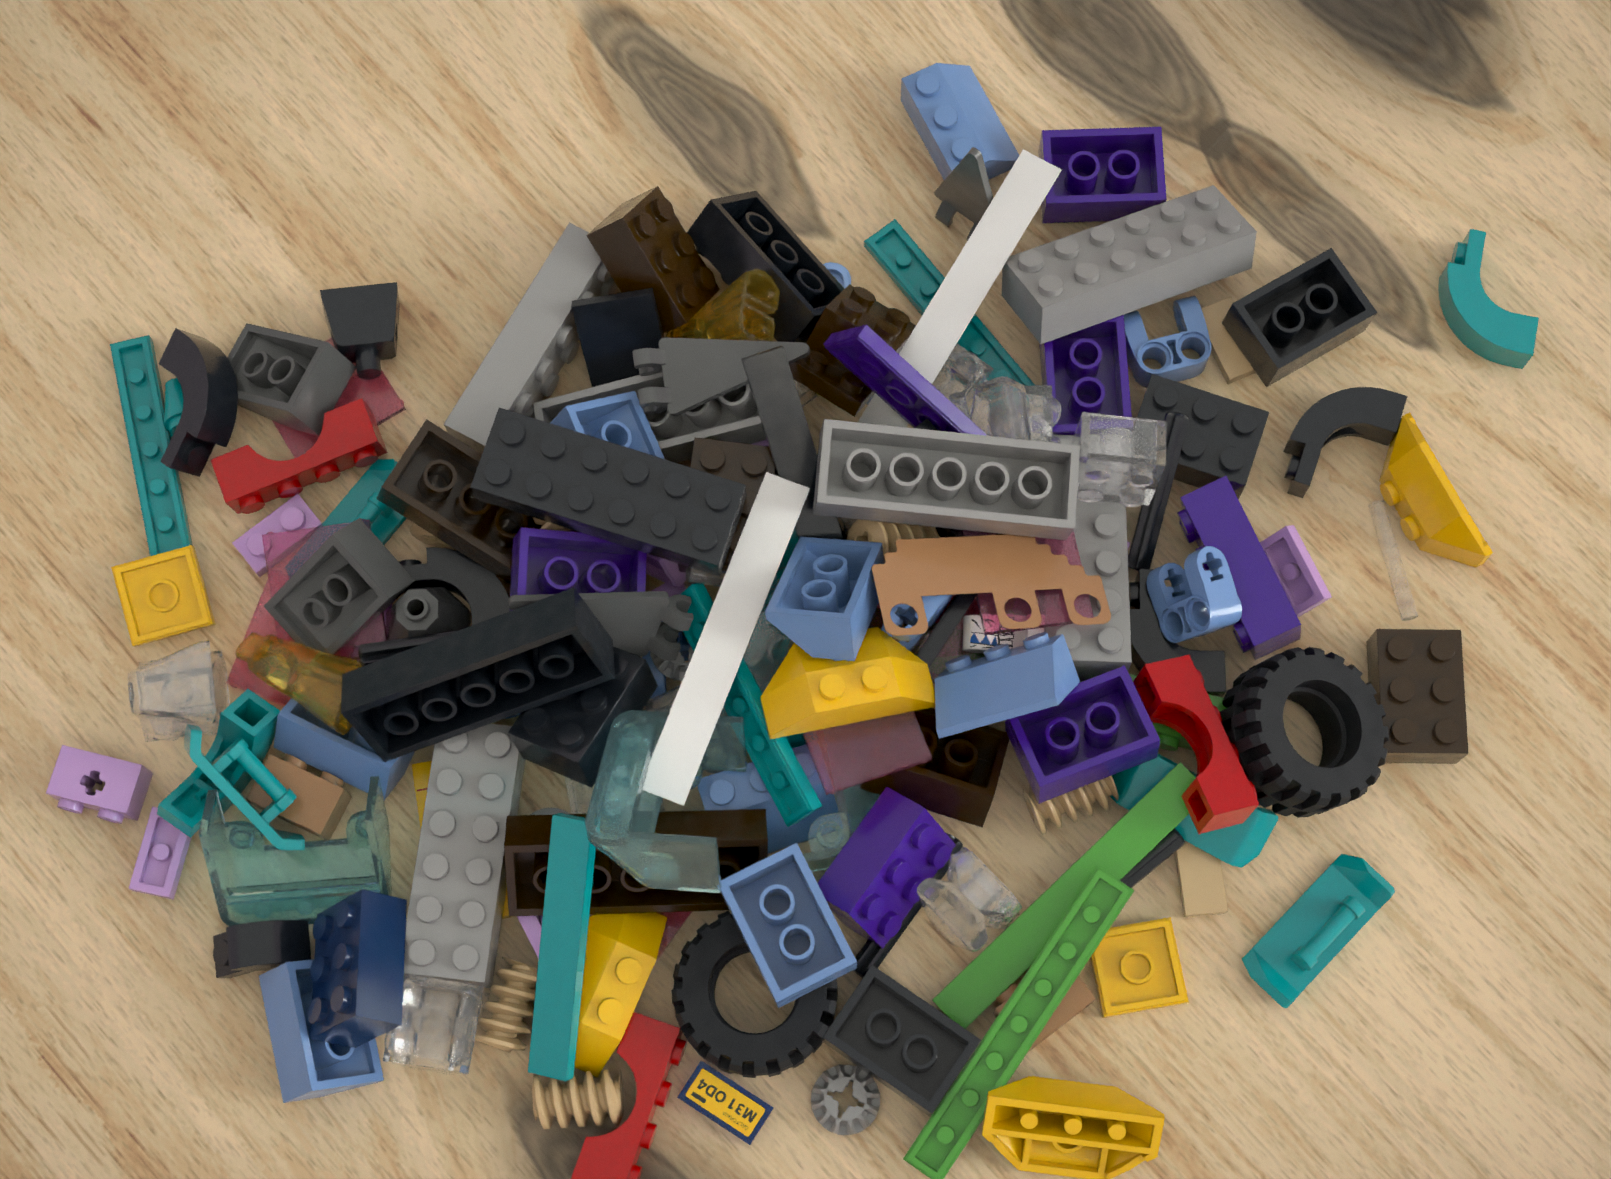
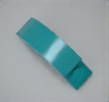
M1470 229L1463 242H1456L1452 260L1447 263L1439 277L1438 293L1443 315L1456 337L1471 351L1494 363L1523 369L1534 353L1539 318L1504 310L1487 296L1480 279L1486 232Z
M247 689L221 712L218 731L206 757L213 762L233 742L242 737L248 743V749L263 762L275 737L277 717L280 710ZM236 760L221 772L240 793L243 792L252 779ZM197 767L187 779L158 804L157 815L191 838L211 818L217 821L233 803Z

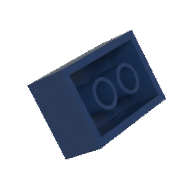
M361 889L317 914L313 925L315 956L310 969V977L313 981L312 1001L308 1009V1021L311 1023L310 1039L356 1048L402 1025L406 899Z

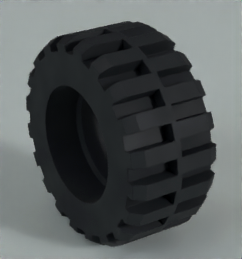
M1297 647L1288 649L1249 668L1248 671L1240 674L1233 681V688L1227 690L1222 700L1223 706L1227 707L1220 711L1222 725L1230 742L1237 748L1239 762L1247 779L1253 783L1256 789L1259 805L1264 808L1272 805V811L1283 816L1293 814L1297 818L1309 817L1358 799L1367 792L1368 786L1375 784L1381 773V769L1378 767L1385 764L1388 749L1383 748V744L1389 741L1388 726H1383L1382 718L1386 714L1383 705H1378L1374 698V694L1377 693L1370 682L1365 684L1360 678L1363 673L1354 665L1346 666L1343 664L1344 658L1332 652L1325 655V651L1320 648L1308 647L1303 650ZM1286 699L1296 702L1306 709L1319 728L1323 745L1319 766L1311 764L1302 758L1293 748L1286 735L1283 723V710Z
M726 911L717 915L718 920L710 925L705 923L696 930V937L691 942H686L681 951L682 957L680 962L675 965L673 973L674 988L671 990L672 1003L682 1032L703 1059L729 1074L736 1073L748 1078H756V1076L769 1075L771 1077L779 1075L782 1071L791 1067L793 1069L804 1063V1059L812 1052L815 1053L822 1045L823 1036L834 1021L838 999L837 979L797 998L787 1019L770 1031L747 1033L732 1027L723 1019L718 1011L715 1002V985L720 972L726 964L735 957L750 953L732 914Z

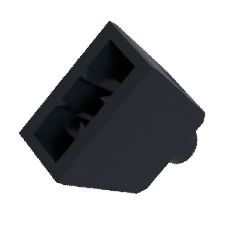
M397 282L320 290L324 315L335 349L350 362L356 363L357 376L359 378L369 380L379 377L382 374L380 360L392 359L397 354L400 310Z

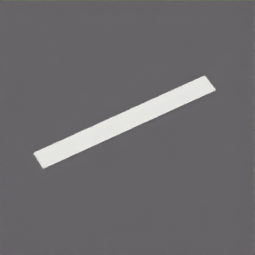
M1024 149L899 353L902 358L931 384H933L1062 171L1060 168ZM876 393L858 421L860 423L907 427L908 422Z
M766 472L639 789L684 806L810 488Z

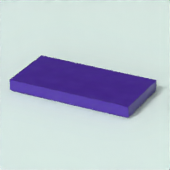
M862 325L832 333L823 344L833 356L913 428H916L927 418L939 431L987 436L984 431L869 326Z

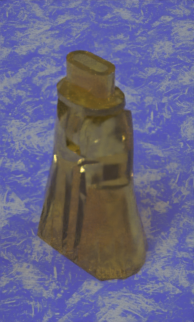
M757 268L753 271H746L717 298L705 304L688 323L668 331L666 337L773 341L775 323L774 318L768 315L778 310L780 291L773 279L765 271Z
M252 632L238 646L235 653L236 657L247 662L248 669L266 685L299 703L334 731L344 735L350 730L352 725L341 714L342 674L363 667L359 660L325 653L293 641L278 639L273 634L263 637Z

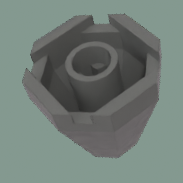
M446 587L410 588L386 612V641L461 630L470 626L471 613Z

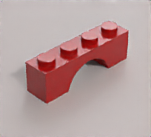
M360 398L324 413L323 427L318 440L306 453L297 458L284 461L271 460L259 455L249 445H245L210 461L225 503L237 514H250L261 510L266 502L276 498L293 497L297 493H301L303 487L315 482L326 483L333 481L340 476V472L354 466L358 468L369 466L375 463L379 456L388 452L372 410Z
M1190 655L1145 664L1133 683L1151 721L1166 725L1180 733L1188 741L1196 756L1197 776L1181 797L1198 834L1244 823L1259 805L1256 789L1253 783L1246 777L1239 762L1237 748L1230 742L1224 730L1220 712L1209 698L1204 687V679L1201 672L1195 668Z
M633 1012L616 1053L630 1066L636 1080L637 1095L634 1108L627 1120L614 1131L601 1136L585 1138L571 1179H640L642 1167L636 1165L641 1149L649 1150L657 1130V1124L651 1123L657 1106L665 1107L672 1087V1083L666 1081L672 1064L679 1066L687 1045V1041L681 1039L683 1034L681 1028Z

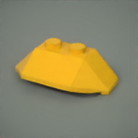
M1410 412L1403 415L1397 432L1390 442L1379 479L1381 483L1380 491L1384 500L1389 506L1394 505L1401 517L1400 525L1403 533L1410 541H1415L1419 550L1475 568L1484 564L1493 554V551L1458 496L1416 425Z
M874 627L867 630L855 661L813 658L794 643L761 695L760 701L769 739H775L935 707V690L928 664L880 628Z
M656 912L593 914L589 916L575 1068L584 1072L591 1071L593 1076L598 1077L620 1043L657 960L667 917Z
M1028 1076L988 1091L982 1136L987 1141L992 1142L997 1150L1019 1171L1083 1179H1111L1133 1169L1143 1161L1148 1162L1158 1157L1165 1116L1162 1112L1115 1086Z

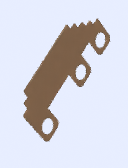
M1005 534L897 539L895 542L897 551L887 552L884 555L886 561L884 564H874L871 567L884 628L889 634L894 636L918 635L927 631L928 622L922 596L992 593L1000 624L1007 629L1036 628L1042 622L1035 590L1062 589L1069 618L1074 624H1106L1111 619L1101 577L1099 575L1088 576L1085 574L1082 565H1070L1067 556L1064 554H1052L1050 546L1048 544H1037L1035 537ZM1082 594L1095 597L1101 606L1100 613L1093 618L1081 616L1074 607L1076 597ZM1011 598L1023 599L1031 607L1030 618L1023 622L1010 619L1005 613V603ZM898 604L909 605L917 612L918 621L913 627L901 628L892 621L890 616L891 609Z

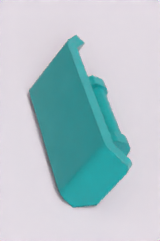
M378 459L369 467L322 523L323 525L316 530L286 566L290 578L333 533L358 518L366 524L383 545L388 542L407 518L377 500V496L382 485L398 462L394 459Z
M187 724L184 747L192 761L274 847L279 850H305V838L302 834L277 830L270 824L275 817L293 803L297 795L290 788L286 789L248 749L249 745L242 737L233 742L220 756L211 762L201 752V728ZM236 760L273 799L272 803L261 813L221 773L233 761Z
M1158 754L1157 758L1112 775L1118 792V800L1113 795L1110 797L1118 805L1130 810L1177 763ZM1190 771L1195 777L1197 776L1196 773ZM1256 807L1242 824L1198 834L1190 814H1188L1175 829L1188 843L1227 864L1242 868L1260 854L1278 821V815L1270 809Z
M1341 854L1242 958L1250 977L1281 1007L1288 1008L1357 932L1395 893L1394 887L1363 858Z

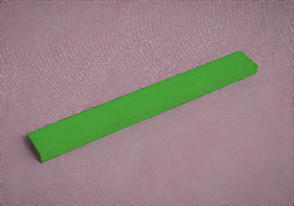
M1179 762L937 994L932 1001L947 1017L966 1029L1033 964L1097 866L1118 880H1121L1189 814L1181 796L1196 777Z
M1099 866L1096 867L903 1160L930 1179H944L984 1119L988 1091L1008 1083L1134 893L1132 888Z

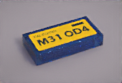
M703 1061L699 1062L677 1097L750 1146L774 1110L772 1106Z

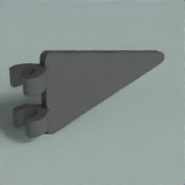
M974 147L971 148L934 192L935 196L942 201L935 215L937 220L949 227L953 223L954 215L956 212H959L974 223L967 236V241L993 200L982 153Z
M664 337L659 340V349L642 348L632 351L634 367L636 369L639 368L640 376L653 375L662 370L664 387L638 389L639 404L641 408L644 407L646 415L660 413L668 409L672 416H679L748 384L741 358L783 346L790 365L807 357L810 354V348L803 342Z
M665 591L578 593L613 639V647L638 656H646L650 650L661 659L669 661L677 659L681 649L680 643H675L679 630L688 631L694 619L693 613H687L691 605V597L681 594L669 597ZM555 594L513 595L508 599L509 608L515 610Z

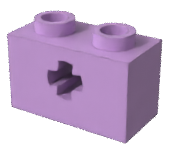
M62 745L46 794L58 800L57 807L66 811L82 814L83 809L88 808L99 811L97 817L109 822L122 824L124 818L138 821L153 773L141 764ZM102 781L105 783L102 791L96 789V792H93L95 783L102 784Z

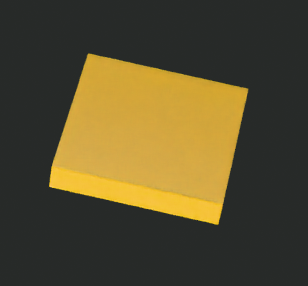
M193 545L111 567L132 646L136 647L216 625Z
M1171 917L1111 927L1091 956L1102 1018L1187 1004L1189 1002Z

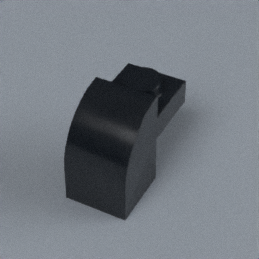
M267 920L243 923L226 927V932L213 936V958L215 961L216 978H233L254 971H269L286 962L311 960L308 920Z

